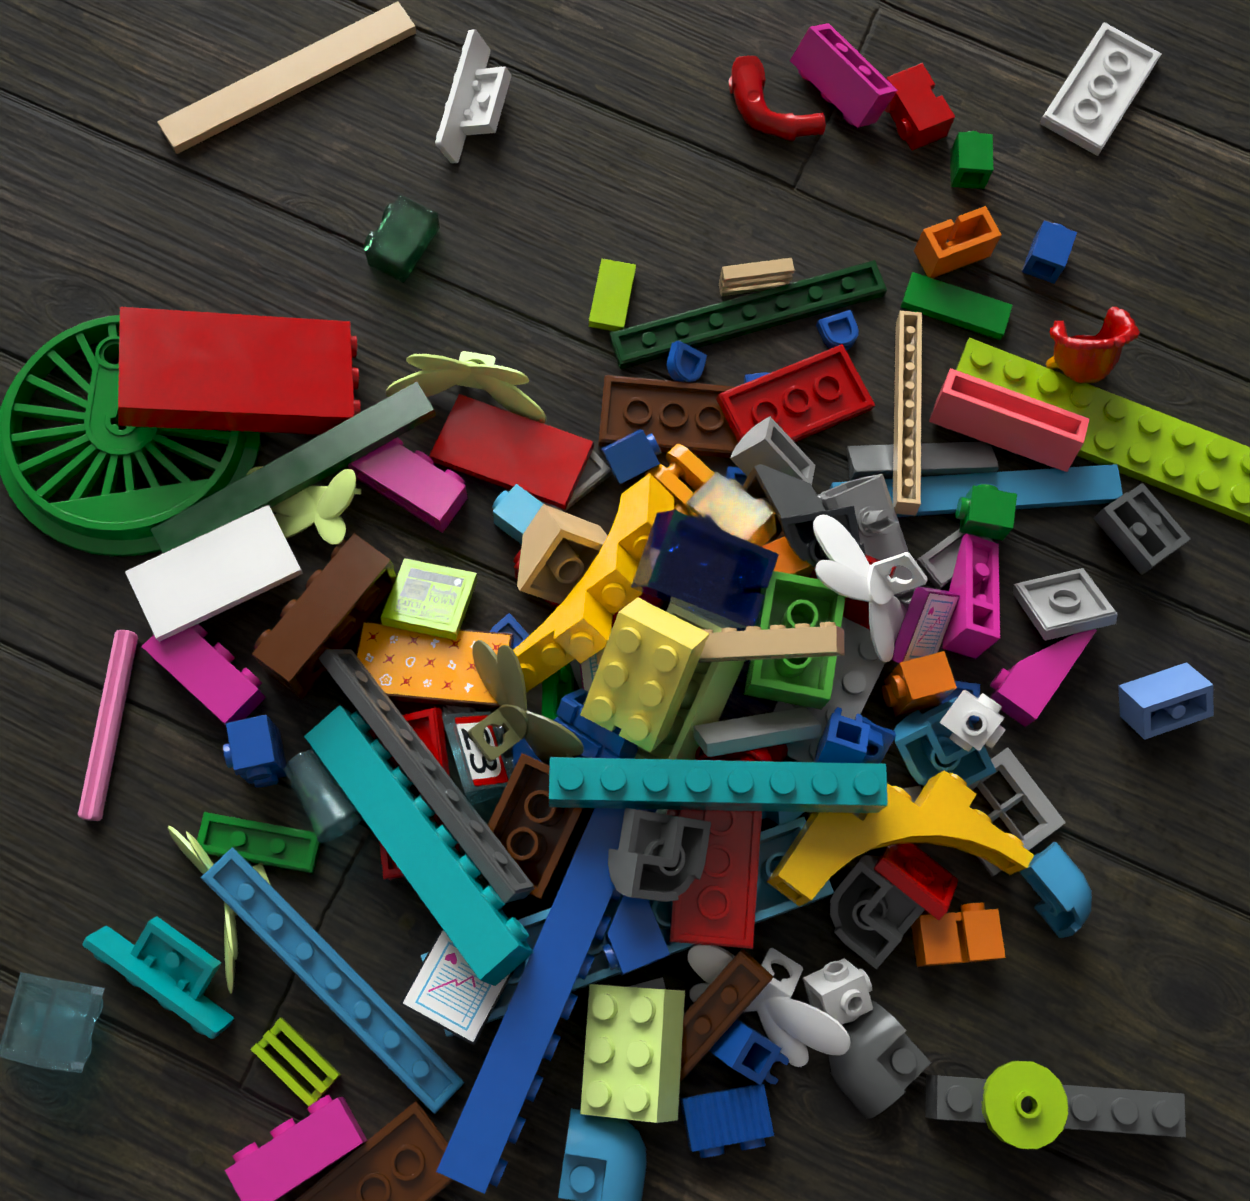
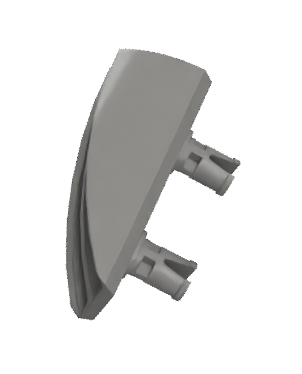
M883 474L848 481L820 494L826 510L854 506L860 544L864 543L866 555L878 560H884L905 552L909 553ZM900 565L895 566L896 570L893 578L897 577L902 580H910L912 578V573L908 568ZM915 588L894 595L906 610L909 607Z

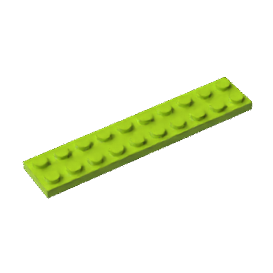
M969 337L957 365V371L1090 419L1084 443L1077 456L1099 465L1117 464L1119 473L1250 524V447L1090 384H1079L1062 373Z

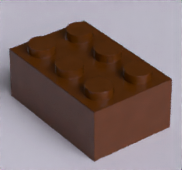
M521 753L487 826L534 885L535 889L530 894L540 899L551 901L594 808L549 807L550 766Z

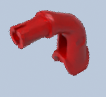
M753 55L736 57L732 65V76L729 79V90L731 94H734L737 108L746 124L754 130L788 141H794L796 137L824 135L826 122L823 112L794 116L793 113L781 114L771 111L764 100L763 89L766 79L761 61L757 56Z

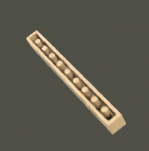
M900 311L896 321L893 506L896 514L916 516L921 504V312Z
M821 622L820 627H810V624L806 623L795 624V628H786L785 625H771L768 630H761V627L748 626L746 631H737V628H722V632L715 633L711 629H701L709 633L698 663L845 656L844 629L836 626L835 622ZM605 647L597 652V664L600 663Z

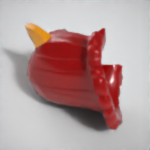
M1111 307L1108 310L1101 331L1095 336L1075 335L1068 337L1064 321H1054L1053 327L1050 328V337L1055 341L1054 356L1047 360L1046 367L1049 369H1060L1067 377H1070L1071 380L1079 384L1097 383L1114 369L1125 343L1129 344L1134 339H1137L1140 331L1135 325L1134 319L1130 317V313L1118 307Z

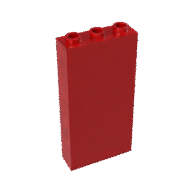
M120 307L118 426L323 434L360 413V400H354L353 390L358 389L359 370L352 367V358L357 356V337L351 336L350 321Z

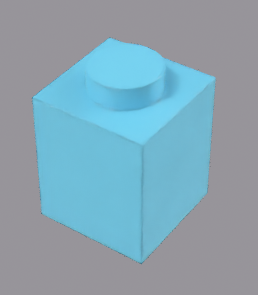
M515 484L509 492L503 491L494 501L492 506L494 509V524L522 545L523 534L543 503L518 484Z

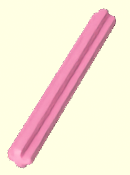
M117 630L114 634L78 811L79 818L83 820L100 821L103 816L138 640L137 634L129 630Z

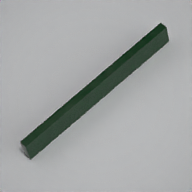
M873 260L614 331L609 334V339L619 368L624 369L669 356L671 344L678 340L696 349L883 297L887 292V288L876 261Z
M415 382L150 530L162 553H166L264 506L269 505L272 508L435 417L436 412L418 382Z

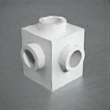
M967 690L962 691L939 722L953 732L949 738L968 752L972 747L980 751L985 744L992 749L1006 730L1000 726L1004 717L998 712L1002 706L983 693L979 698H976ZM975 715L981 718L983 722L981 729H973L969 725V718Z
M845 958L830 962L823 969L803 978L810 1005L827 1013L841 1025L853 1022L859 1016L873 1010L869 992L872 991V984L868 975L863 969L858 970Z

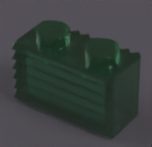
M399 195L394 204L389 203L386 206L380 227L376 231H370L365 239L364 250L368 265L405 283L440 228L438 213L403 195Z

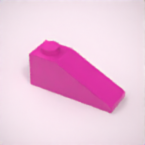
M966 533L961 540L949 589L950 592L960 595L942 640V649L976 659L1000 639L999 544Z
M1092 629L1075 633L1019 661L1008 671L1002 668L990 684V687L995 690L989 698L1002 706L1001 710L1026 727L1038 718L1097 630Z

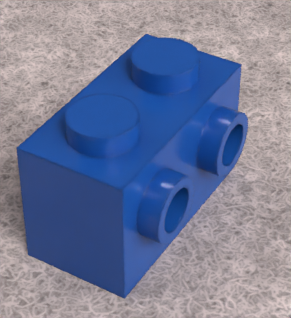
M267 715L226 723L229 743L223 745L224 757L227 767H233L236 775H240L249 784L254 783L255 787L258 788L275 785L279 782L278 778L288 776L281 732Z

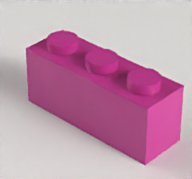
M829 23L809 27L790 59V62L798 69L800 76L812 82L821 91V96L827 102L834 104L843 113L844 119L857 128L876 123L898 91Z
M398 437L348 465L349 469L354 471L356 479L442 533L468 499L465 481L457 473L449 469L444 472L437 468L429 456L419 450L413 453L403 446V442Z
M199 624L160 642L153 635L141 646L225 725L229 722L245 719L266 698L258 689L262 682L246 667L241 672L238 671L231 664L235 657L219 642L212 647L203 639L208 633Z
M329 1094L307 1108L310 1116L297 1124L291 1118L270 1131L273 1139L258 1148L256 1142H253L234 1154L232 1157L236 1163L227 1168L225 1172L240 1200L276 1201L368 1141L344 1097L332 1100Z

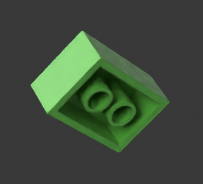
M769 570L762 583L755 626L761 627V630H768L771 625H785L786 628H795V624L806 623L810 624V627H820L821 622H835L836 626L841 628L846 597L832 591L819 579ZM837 656L750 660L744 695L822 710L831 700Z

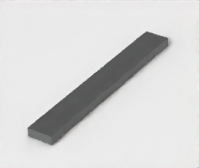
M326 649L318 659L502 901L509 903L526 898L535 889L534 885L351 649Z

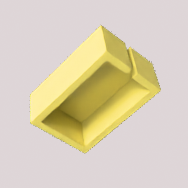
M637 597L617 614L580 715L611 732L616 727H619L621 729L620 737L651 753L670 733L709 633Z

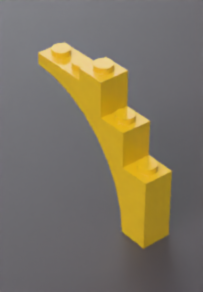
M650 473L621 494L619 509L611 531L581 580L544 623L513 649L524 675L526 692L574 659L581 664L606 647L612 629L613 614L642 595L644 567L673 547L674 497Z
M943 770L928 780L915 802L911 801V796L905 790L887 783L888 806L878 813H860L856 817L854 813L813 812L767 880V883L800 907L812 901L829 878L853 858L867 851L894 844L929 843L957 848L987 860L1009 875L1026 869L1034 854L1024 848V843L1012 834L1004 833L994 826L990 817L984 812L970 808L969 806L976 793L967 787V783L960 776Z

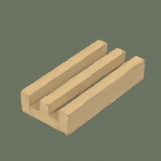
M792 258L722 267L719 279L721 296L764 291L789 284L792 280V274H794Z

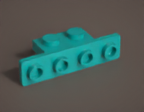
M156 916L148 921L135 945L108 926H104L85 938L82 945L92 952L97 960L113 967L124 975L130 984L140 987L157 999L163 1008L173 1011L190 1023L196 1032L214 1039L233 1022L234 1017L203 995L220 967L221 962Z

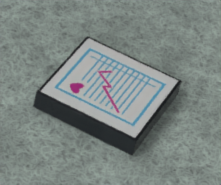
M441 929L400 1004L475 1045L515 969L496 986L480 981L445 931Z

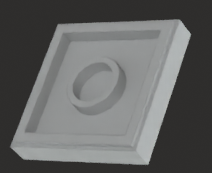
M1084 568L1014 584V596L1045 641L1116 624L1117 612Z

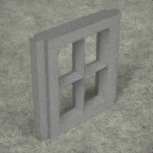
M1007 747L993 757L991 761L996 771L1001 772L1017 794L1000 806L983 783L993 774L967 787L971 790L978 787L994 809L988 815L992 822L1000 817L1012 834L1024 843V848L1029 851L1066 822ZM1021 800L1039 822L1038 826L1024 836L1006 814V811ZM978 857L991 876L1002 871L987 860Z

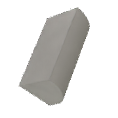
M771 416L749 430L736 445L730 457L747 477L754 466L762 464L812 485L815 464Z

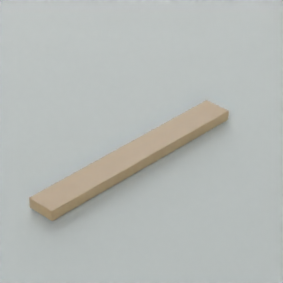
M397 1L157 121L158 125L175 153L178 154L416 34V27Z

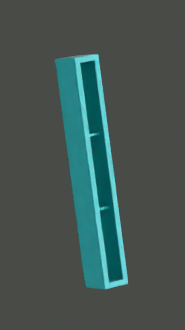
M339 705L304 737L478 979L496 986L533 953V950L525 941L529 937L528 932L516 918L512 917L509 919L501 909L505 903L490 885L485 888L478 878L481 874L480 870L468 855L461 856L455 848L458 841L444 824L441 826L437 824L432 817L436 814L423 795L416 796L410 788L414 785L400 766L395 768L389 760L392 757L391 753L379 738L374 740L368 732L372 728L359 711L356 710L354 713H351Z
M550 757L549 807L878 813L888 806L886 764Z

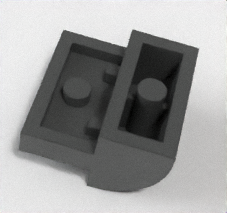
M1143 483L1110 503L1093 518L1141 576L1190 540V537Z

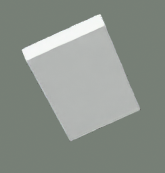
M1104 22L1039 124L1098 156L1162 54Z
M269 505L125 571L150 627L159 642L303 574Z

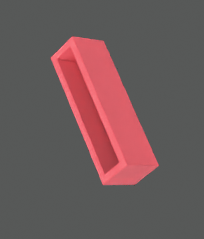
M950 368L937 397L929 422L1068 472L1084 443L1090 419Z

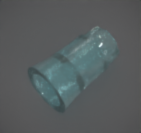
M314 749L301 752L288 761L284 770L292 782V789L299 798L312 824L318 842L324 843L336 839L361 822L362 816Z

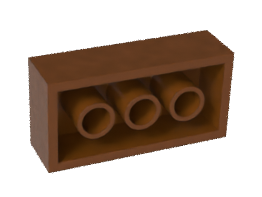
M355 533L348 541L343 540L334 548L331 554L332 560L323 570L319 569L311 575L306 583L307 589L298 600L293 599L284 607L280 615L281 620L272 631L268 629L263 632L254 646L255 651L252 655L265 672L301 700L327 670L318 658L326 649H345L361 629L362 621H368L391 593L397 578L391 560Z

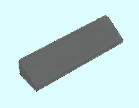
M986 442L921 443V477L996 472L999 469L991 444ZM894 444L847 446L850 481L883 474L884 479H893Z

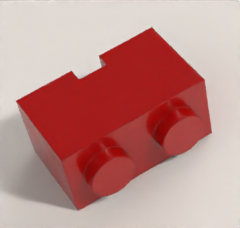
M923 63L886 78L898 91L884 111L890 113L896 123L901 139L906 140L912 151L948 135L955 115L942 95L938 97L934 95L931 89L935 87V83Z

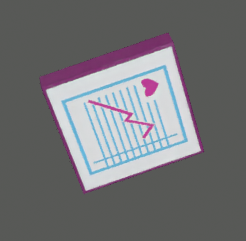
M926 587L915 588L894 643V653L891 660L900 663L938 653L960 595L946 590Z

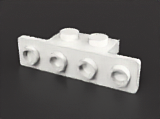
M476 29L468 31L449 98L445 105L441 125L436 135L435 144L450 163L459 162L466 135L496 133L512 76L506 67L486 68L490 56V48Z

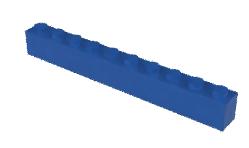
M594 809L533 948V953L530 955L436 1172L485 1194L489 1184L497 1187L508 1163V1161L500 1157L507 1141L513 1144L517 1142L526 1120L518 1116L525 1099L533 1102L544 1078L536 1074L543 1058L551 1061L561 1038V1036L554 1034V1030L560 1017L566 1020L569 1019L578 996L571 993L577 977L583 980L586 979L595 957L588 954V950L594 938L602 941L611 920L610 916L604 914L610 899L618 902L622 894L616 890L611 881L608 868L609 848L617 850L619 848L625 809ZM636 809L654 813L657 811V809Z

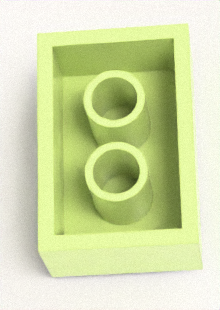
M589 984L580 1114L654 1123L678 1120L685 991Z

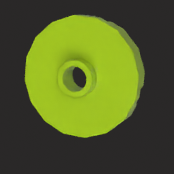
M1011 1061L997 1067L987 1078L983 1088V1101H981L982 1114L988 1128L1000 1141L1019 1149H1039L1052 1143L1063 1131L1068 1117L1067 1095L1060 1080L1048 1068L1035 1062ZM1026 1096L1032 1101V1109L1028 1113H1025L1021 1108V1101Z

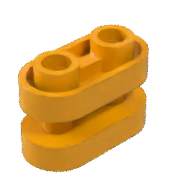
M676 444L666 454V459L670 466L666 468L664 465L659 464L649 469L645 476L650 473L674 497V515L680 522L686 525L688 523L698 525L708 515V510L704 503L708 501L710 504L717 506L729 495V492L723 481L688 448L681 444ZM681 477L682 479H684L695 490V492L693 493L678 478Z

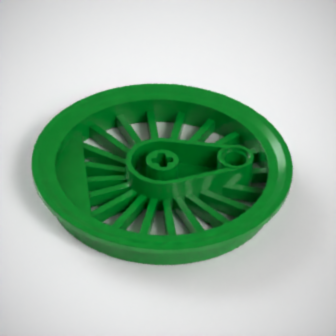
M114 315L78 324L55 336L43 345L16 375L0 408V475L9 496L17 508L34 526L54 540L91 554L136 556L161 551L150 530L151 528L245 477L249 470L256 465L261 445V432L118 426L119 363H112L119 358L120 315ZM99 342L94 355L90 345ZM82 349L92 368L90 385L64 361L65 358ZM57 366L88 395V399H82L43 379ZM37 389L85 411V413L28 405ZM24 417L78 424L21 433ZM167 436L228 444L221 462H218L168 439ZM76 438L23 462L21 446ZM163 448L214 473L209 479L191 481L161 451ZM82 451L36 491L28 475ZM94 459L69 501L48 503L46 501ZM155 459L179 483L160 486L149 462ZM109 463L101 496L86 498L105 466ZM141 466L151 488L137 490L135 467ZM120 467H123L126 492L114 493Z

